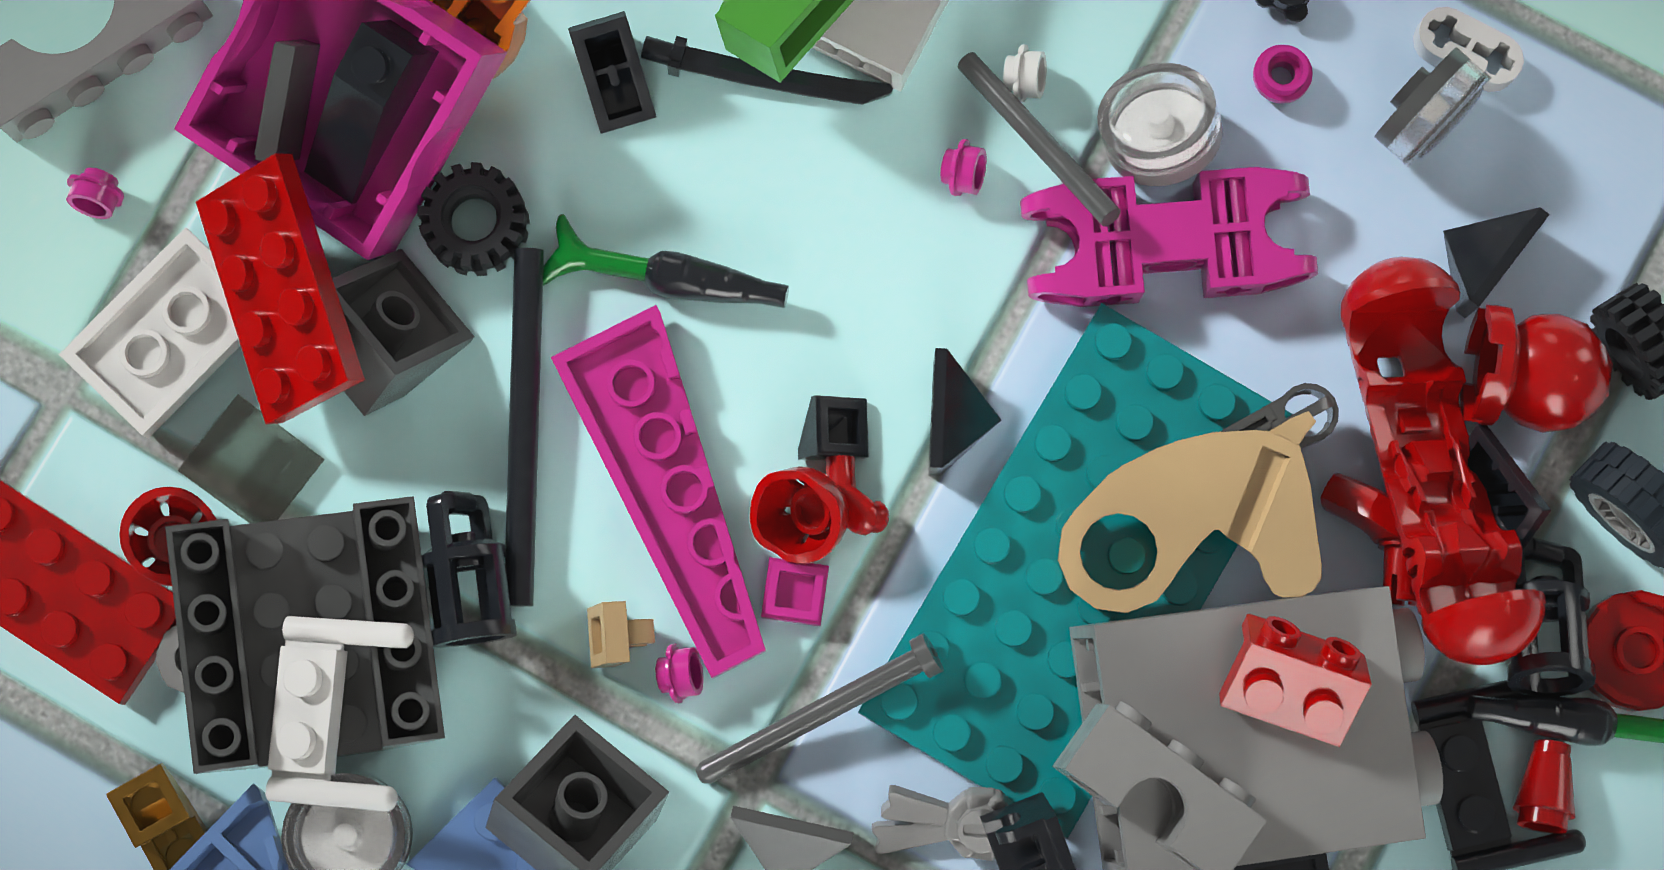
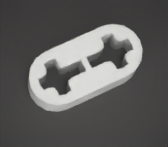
M1448 6L1436 7L1427 12L1414 31V49L1419 57L1435 67L1456 47L1467 55L1470 60L1456 78L1487 92L1501 91L1508 87L1522 71L1524 55L1517 41L1458 9ZM1441 24L1451 29L1448 38L1453 41H1448L1443 48L1433 44L1435 34L1431 31H1436ZM1493 51L1503 55L1501 65L1506 68H1501L1495 75L1486 71L1488 61L1483 58L1489 57Z

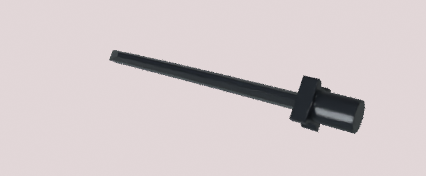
M646 36L641 52L642 59L666 65L668 74L679 77L681 70L749 86L860 105L890 96L893 92L892 85L888 83L848 79L792 69L780 83L740 58L689 47L688 39L676 36L674 43Z

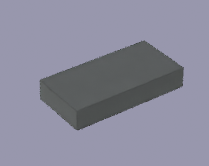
M303 39L278 41L274 44L255 149L256 160L263 161L274 153L293 154L294 160L300 159L320 44Z

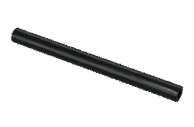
M538 248L514 249L505 531L507 556L505 557V570L510 606L533 607L544 269V250Z

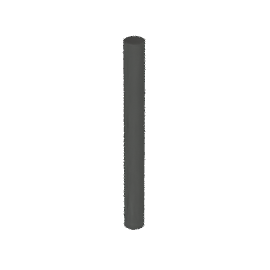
M970 52L962 57L957 66L959 71L1103 227L1112 224L1121 213L1118 206L975 52Z

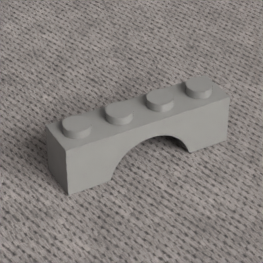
M114 0L110 18L101 32L89 43L73 51L58 54L41 53L21 45L14 39L8 40L0 46V129L17 143L23 139H34L43 135L53 127L55 118L74 106L83 107L94 102L103 94L105 86L123 74L132 75L140 72L153 61L154 54L173 42L182 43L197 35L204 26L203 22L213 17V14L203 0Z

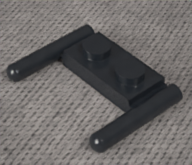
M1507 680L1411 702L1412 714L1418 730L1427 731L1431 735L1441 761L1443 794L1436 808L1447 851H1450L1452 870H1508L1584 851L1586 839L1583 833L1577 829L1568 830L1567 833L1549 834L1511 843L1510 838L1512 834L1483 722L1467 717V702L1471 695L1493 698L1524 697L1529 695L1513 691L1507 685Z

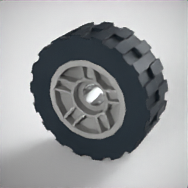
M1606 441L1570 477V487L1575 492L1578 501L1586 508V511L1622 545L1632 550L1643 560L1649 561L1652 565L1664 568V473L1625 446L1622 447L1615 442L1608 443Z

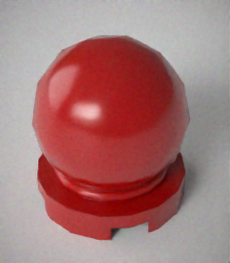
M1486 305V309H1477L1470 325L1464 354L1475 355L1472 383L1465 382L1460 391V409L1464 421L1492 426L1499 419L1501 412L1504 411L1515 423L1546 433L1575 428L1595 415L1609 396L1613 363L1605 345L1587 323L1561 314L1532 315L1516 324L1512 308Z

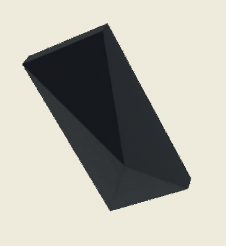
M1539 207L1443 231L1450 275L1457 282L1460 289V300L1455 304L1457 313L1466 319L1481 306L1550 215L1548 212Z
M935 348L933 358L928 476H941L1002 421L947 348Z
M1477 424L1469 436L1470 456L1468 458V467L1476 473L1486 488L1492 512L1498 526L1502 530H1515L1523 551L1552 510L1488 425Z

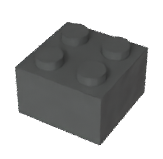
M574 714L494 798L485 828L535 870H613L657 821L669 791Z

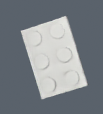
M185 227L58 354L142 436L148 439L241 346L211 250Z

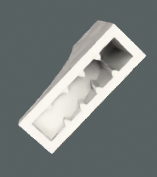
M854 0L815 43L812 49L881 83H888L892 85L893 89L902 92L949 0Z

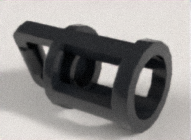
M444 491L441 494L429 497L426 508L432 548L422 555L423 568H427L434 621V630L431 631L433 647L469 646L517 636L515 619H512L504 563V558L507 557L505 544L493 540L489 507L486 499L481 495L459 491ZM449 515L469 516L471 532L451 534ZM475 570L481 621L464 623L457 573Z
M1532 537L1522 551L1521 574L1515 584V590L1536 589L1544 592L1546 605L1542 623L1559 621L1561 652L1539 653L1538 637L1536 636L1535 640L1524 650L1510 658L1511 663L1507 665V685L1513 691L1529 696L1560 697L1574 695L1588 690L1595 685L1596 681L1595 664L1589 659L1586 611L1590 607V592L1584 587L1582 559L1580 554L1571 547ZM1525 560L1552 567H1560L1563 572V580L1556 576L1542 575L1526 582ZM1563 671L1568 672V676L1540 678V672Z

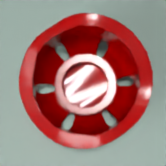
M790 467L766 475L756 486L751 500L750 524L755 539L764 548L774 552L785 561L792 563L815 562L829 555L841 542L849 522V508L842 490L828 475L814 468ZM786 507H790V513H786ZM808 534L809 536L804 543L803 538Z
M178 487L155 488L136 498L125 511L119 532L121 548L127 561L138 573L157 584L172 586L165 527L191 524L192 519L197 513L202 514L201 519L197 523L215 521L217 519L211 509L192 492ZM164 503L169 506V516H164L161 510V506ZM140 527L148 531V535H138L135 533V529ZM155 558V561L149 567L143 566L145 561Z

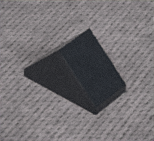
M625 11L569 27L570 38L600 133L603 134L656 118L657 116Z

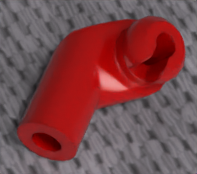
M848 455L826 457V475L840 487L847 500L849 508L847 528L855 534L865 536L870 533L883 531L889 522V511L884 503L881 501L873 502L856 488L855 457Z

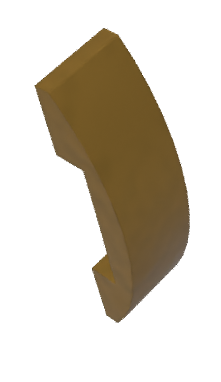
M163 763L106 793L135 848L141 846L153 870H170L207 831L187 796Z

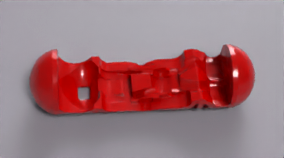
M1403 256L1385 259L1368 267L1351 282L1341 302L1342 326L1345 327L1346 340L1350 349L1362 401L1364 402L1367 420L1369 421L1370 432L1374 440L1386 493L1390 500L1391 512L1395 519L1397 535L1401 539L1402 554L1406 558L1407 574L1411 577L1410 585L1416 597L1417 611L1422 617V630L1428 641L1449 659L1471 665L1501 663L1519 654L1535 640L1544 618L1546 599L1544 592L1536 589L1515 590V584L1521 574V542L1515 530H1502L1498 526L1492 512L1486 488L1476 473L1468 467V458L1470 456L1469 434L1459 405V394L1466 382L1463 367L1452 362L1445 352L1442 339L1445 318L1450 308L1460 300V289L1451 275L1429 260ZM1378 358L1399 359L1403 377H1382L1377 362Z

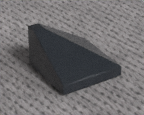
M821 395L811 396L798 446V460H825L826 457L837 455L854 456L855 459L868 458L867 399Z

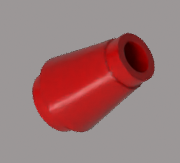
M1548 739L1534 741L1533 752L1530 754L1513 805V809L1518 812V826L1542 833H1567L1569 820L1576 818L1572 759L1570 757L1571 746L1569 744Z

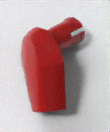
M1341 473L1333 474L1320 496L1323 509L1361 529L1374 544L1378 545V549L1384 551L1382 587H1390L1392 605L1405 606V601H1408V605L1415 606L1416 597L1411 589V577L1407 574L1406 558L1402 554L1401 539L1397 535L1395 519L1391 512L1387 493Z

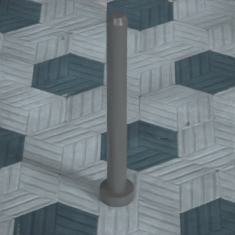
M924 633L911 639L909 642L912 650L703 760L696 768L699 780L703 784H712L923 671L928 678L943 672L942 663L932 643Z

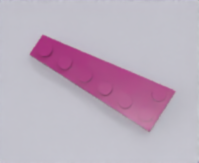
M657 305L552 356L551 359L711 678L713 679L766 652L665 325Z

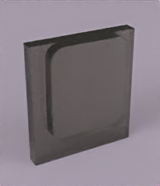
M236 394L229 405L219 414L192 448L188 457L177 470L248 523L278 520L325 459L279 424L266 425L262 412L239 394Z

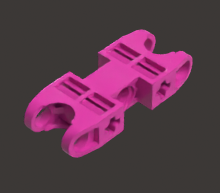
M1261 167L1201 171L1197 174L1192 184L1194 201L1141 205L1136 204L1134 176L1093 179L1121 210L1119 217L1112 224L1105 227L1095 219L1064 184L1036 191L1020 201L1021 217L1023 219L1046 221V226L1059 228L1067 233L1075 248L1074 257L1066 264L1055 266V273L1036 275L1027 279L1029 298L1040 302L1076 307L1100 306L1101 303L1106 306L1139 303L1145 293L1143 274L1201 270L1203 298L1257 295L1292 286L1318 275L1316 256L1295 255L1294 249L1283 248L1274 243L1268 236L1265 228V215L1271 211L1279 210L1280 203L1298 201L1310 196L1309 178L1298 172Z

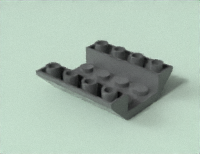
M414 496L353 503V511L233 526H230L228 519L165 527L194 774L268 767L280 647L285 646L282 629L287 616L405 623L413 629L414 639L407 648L344 644V651H348L337 757L378 752L445 739Z

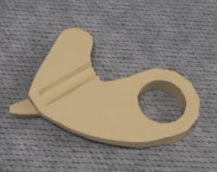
M1307 411L1290 418L1270 431L1212 432L1178 440L1156 448L1110 473L1075 509L1062 528L1058 562L1070 590L1095 609L1129 613L1157 601L1198 545L1211 532L1219 530L1230 540L1246 549L1259 562L1263 578L1273 594L1282 598L1302 597L1312 592L1322 579V562L1311 484L1299 444L1316 423L1314 417ZM1118 513L1134 516L1146 524L1155 537L1157 547L1155 567L1147 579L1135 587L1122 590L1106 588L1094 581L1083 566L1080 552L1083 537L1090 526L1104 516Z

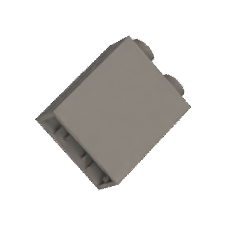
M1389 586L1349 589L1302 597H1289L1069 627L1082 723L1096 704H1108L1116 708L1119 702L1122 701L1139 711L1152 722L1147 732L1165 746H1168L1173 739L1201 757L1204 763L1199 771L1214 782L1220 784L1225 777L1241 786L1256 798L1251 809L1265 818L1267 822L1236 866L1426 839L1422 807L1437 805L1441 801L1443 794L1442 766L1437 747L1431 735L1427 731L1411 732L1404 683L1416 682L1422 678L1425 666L1424 643L1420 626L1414 613L1409 608L1393 609ZM1247 614H1253L1264 619L1269 616L1280 617L1296 625L1300 631L1325 640L1328 637L1341 638L1356 646L1365 655L1372 685L1340 747L1220 706L1219 692L1244 642L1242 624ZM1149 778L1134 785L1118 808L1104 805L1093 797L1103 870H1193L1156 843V840L1169 823L1172 813L1170 795L1164 785L1158 780Z

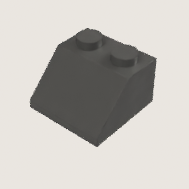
M401 248L332 278L365 378L364 381L344 392L363 416L407 395L465 348L475 337Z

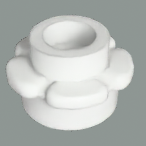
M1023 44L1018 48L1016 56L1008 55L1006 57L1003 83L1010 91H1013V94L1020 102H1025L1026 98L1041 99L1044 94L1047 77L1046 55L1044 51H1029L1028 45Z

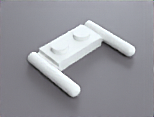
M287 616L282 629L285 646L280 647L268 770H272L265 789L267 800L378 811L392 810L397 804L398 795L391 786L330 781L331 775H335L347 664L348 651H344V644L407 648L414 639L412 627L405 623Z

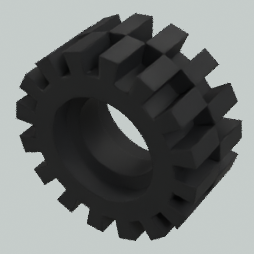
M471 162V168L463 169L460 163L450 166L453 173L446 177L442 172L438 173L433 178L436 182L433 189L426 186L421 195L425 200L424 206L418 205L417 216L421 220V225H418L421 236L439 262L447 268L449 266L454 268L459 274L467 276L468 271L475 272L477 277L487 276V269L495 268L499 272L506 268L504 261L509 257L514 260V249L518 248L521 242L525 244L527 242L529 233L526 225L530 224L525 202L509 176L505 178L501 170L493 166L489 170L484 169L482 163ZM470 199L485 200L496 211V224L493 230L486 237L476 241L460 238L454 233L452 228L454 211L461 203Z
M1635 283L1595 307L1591 311L1593 315L1590 316V322L1595 326L1592 329L1607 349L1613 363L1612 369L1614 372L1619 370L1622 374L1621 380L1627 387L1632 385L1634 393L1638 396L1644 395L1646 400H1655L1664 394V304L1661 303V295L1657 291H1650L1646 284L1641 283L1638 285V283Z

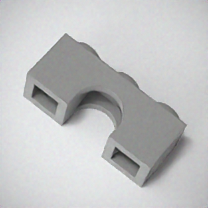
M1122 701L1119 702L1116 708L1108 704H1096L1052 767L1104 805L1116 808L1119 807L1134 785L1149 778L1158 780L1164 785L1170 795L1172 813L1169 823L1156 840V843L1193 870H1234L1267 822L1265 818L1251 809L1256 798L1241 786L1225 777L1220 784L1214 782L1199 771L1204 760L1178 741L1172 739L1169 745L1165 746L1147 732L1152 722L1130 705Z

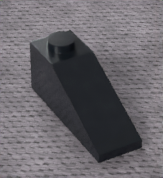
M392 20L361 23L334 73L304 170L306 174L351 204L357 203L439 53L430 45L425 46L419 42L418 37Z

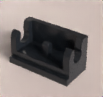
M1043 792L980 816L999 870H1076L1058 818Z

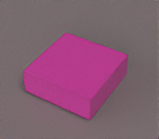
M769 557L761 618L821 627L829 566L814 563L797 564L785 561L784 559Z

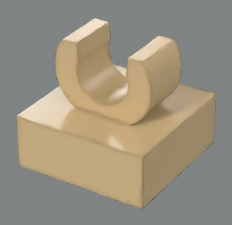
M626 601L601 602L587 608L591 668L616 667L630 662L629 648L645 647L647 644L655 643L654 619L627 620Z

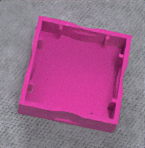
M243 0L233 31L219 51L211 58L174 130L239 174H242L261 162L255 159V149L274 44L278 41L298 39L320 44L301 155L299 160H294L314 223L317 227L366 260L396 251L417 214L418 205H422L424 201L421 196L426 186L431 189L435 182L433 178L442 170L508 52L430 0ZM392 20L418 37L419 42L425 46L430 45L439 53L357 203L351 204L306 174L304 170L334 73L361 23Z

